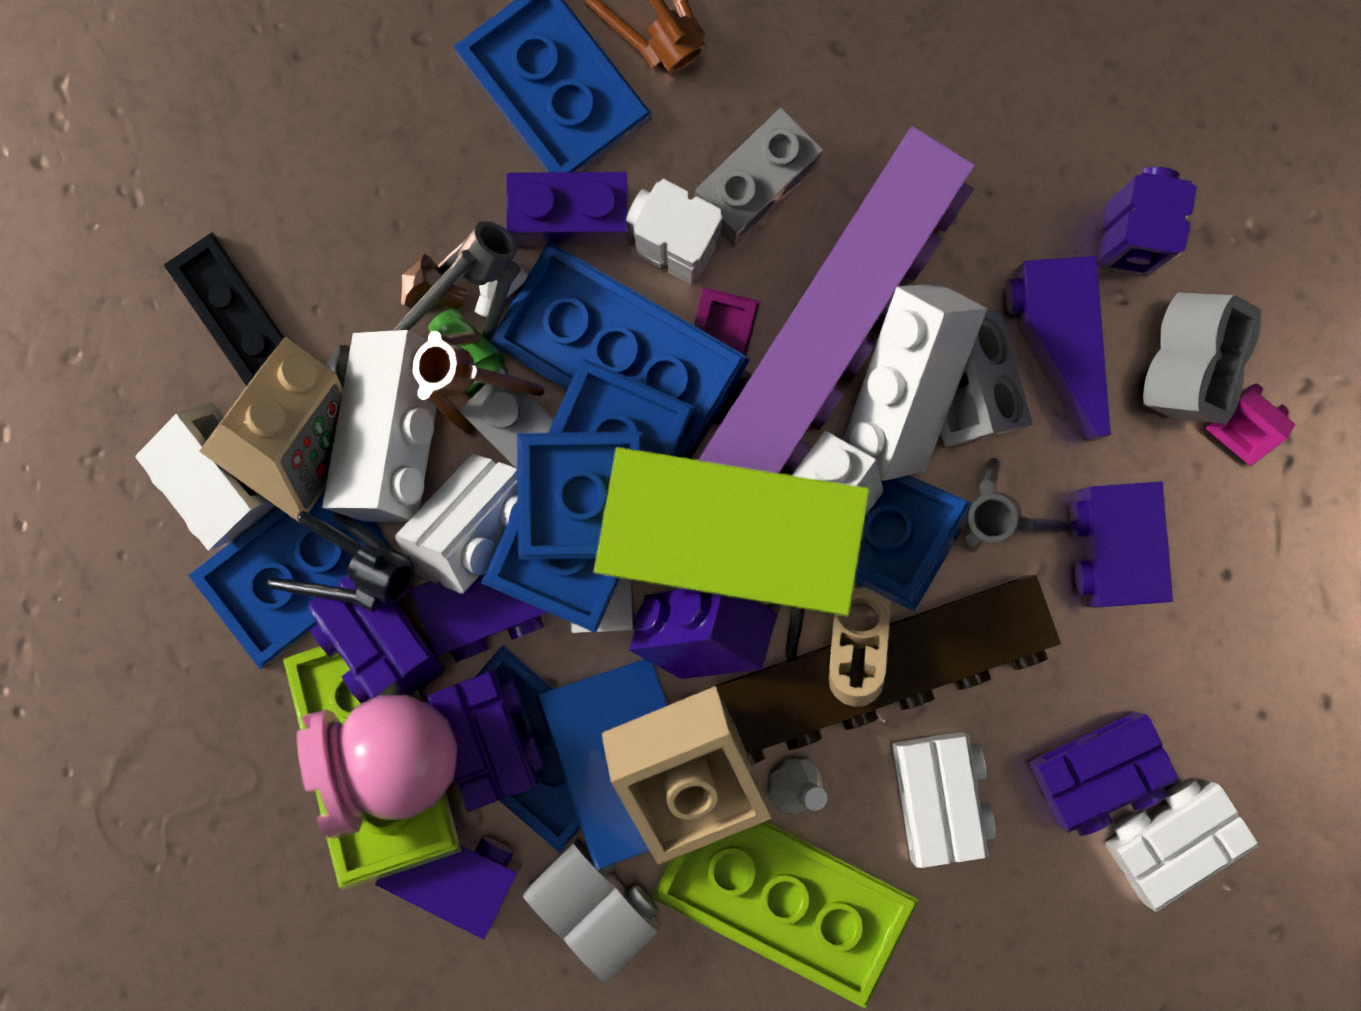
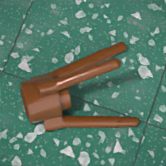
M583 0L598 16L640 51L652 69L657 68L663 63L669 73H674L695 60L707 47L701 38L705 35V32L694 17L688 0H674L679 14L676 10L670 11L664 0H648L659 17L647 29L652 37L650 42L600 0Z
M433 331L428 337L429 342L425 343L418 350L413 362L415 379L421 385L418 390V396L422 400L432 402L465 434H472L474 426L445 395L463 393L474 381L534 396H542L545 389L542 385L477 367L469 351L461 347L477 343L480 340V335L477 332L445 335Z

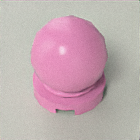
M379 695L356 706L343 724L340 723L335 713L328 709L302 716L307 729L297 732V743L303 783L306 792L316 789L320 791L328 814L321 815L316 820L319 827L329 838L335 839L358 833L362 826L363 812L382 820L411 819L436 805L454 779L457 753L456 740L448 720L431 704L407 695Z

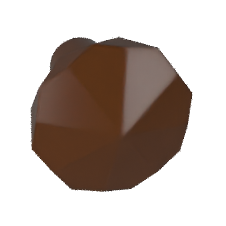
M425 253L421 254L402 274V306L413 308L443 275L432 258ZM453 284L434 305L442 304L459 311L467 289Z

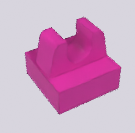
M1257 383L1249 385L1242 391L1237 408L1227 424L1209 422L1205 428L1250 466L1285 441L1296 425L1288 418L1289 410L1286 406L1281 404L1276 408L1260 395L1264 388Z

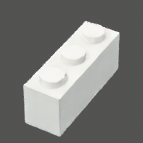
M941 283L896 287L843 438L844 442L876 459L880 478L883 481L926 472L987 308Z
M409 330L353 333L322 508L363 522H408L420 510L430 443L434 431L436 406L432 402L419 398L418 390L421 385L415 379L413 362L418 350L425 343L429 342L428 339Z

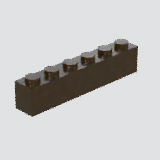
M1029 575L889 623L886 674L882 692L875 701L865 706L854 707L844 704L831 691L829 667L832 644L714 686L718 689L738 730L750 763L753 765L766 759L763 751L765 748L786 742L788 750L798 749L821 740L822 736L819 729L842 722L844 729L850 730L878 720L879 717L876 709L899 702L901 710H907L933 701L935 696L932 689L955 682L957 690H963L991 680L992 677L989 669L1011 662L1014 670H1020L1044 662L1048 659L1045 650L1060 645L1061 641L1037 575ZM877 646L871 647L873 649L878 650ZM853 647L850 672L839 673L850 678L851 687L860 688L865 678H874V676L866 675L863 670L865 648L858 649ZM711 686V687L702 689V690H700V691L694 692L693 695H695V694H697V693H700V692H702V691H705V690H707V689H710V688H712V687H714V686Z

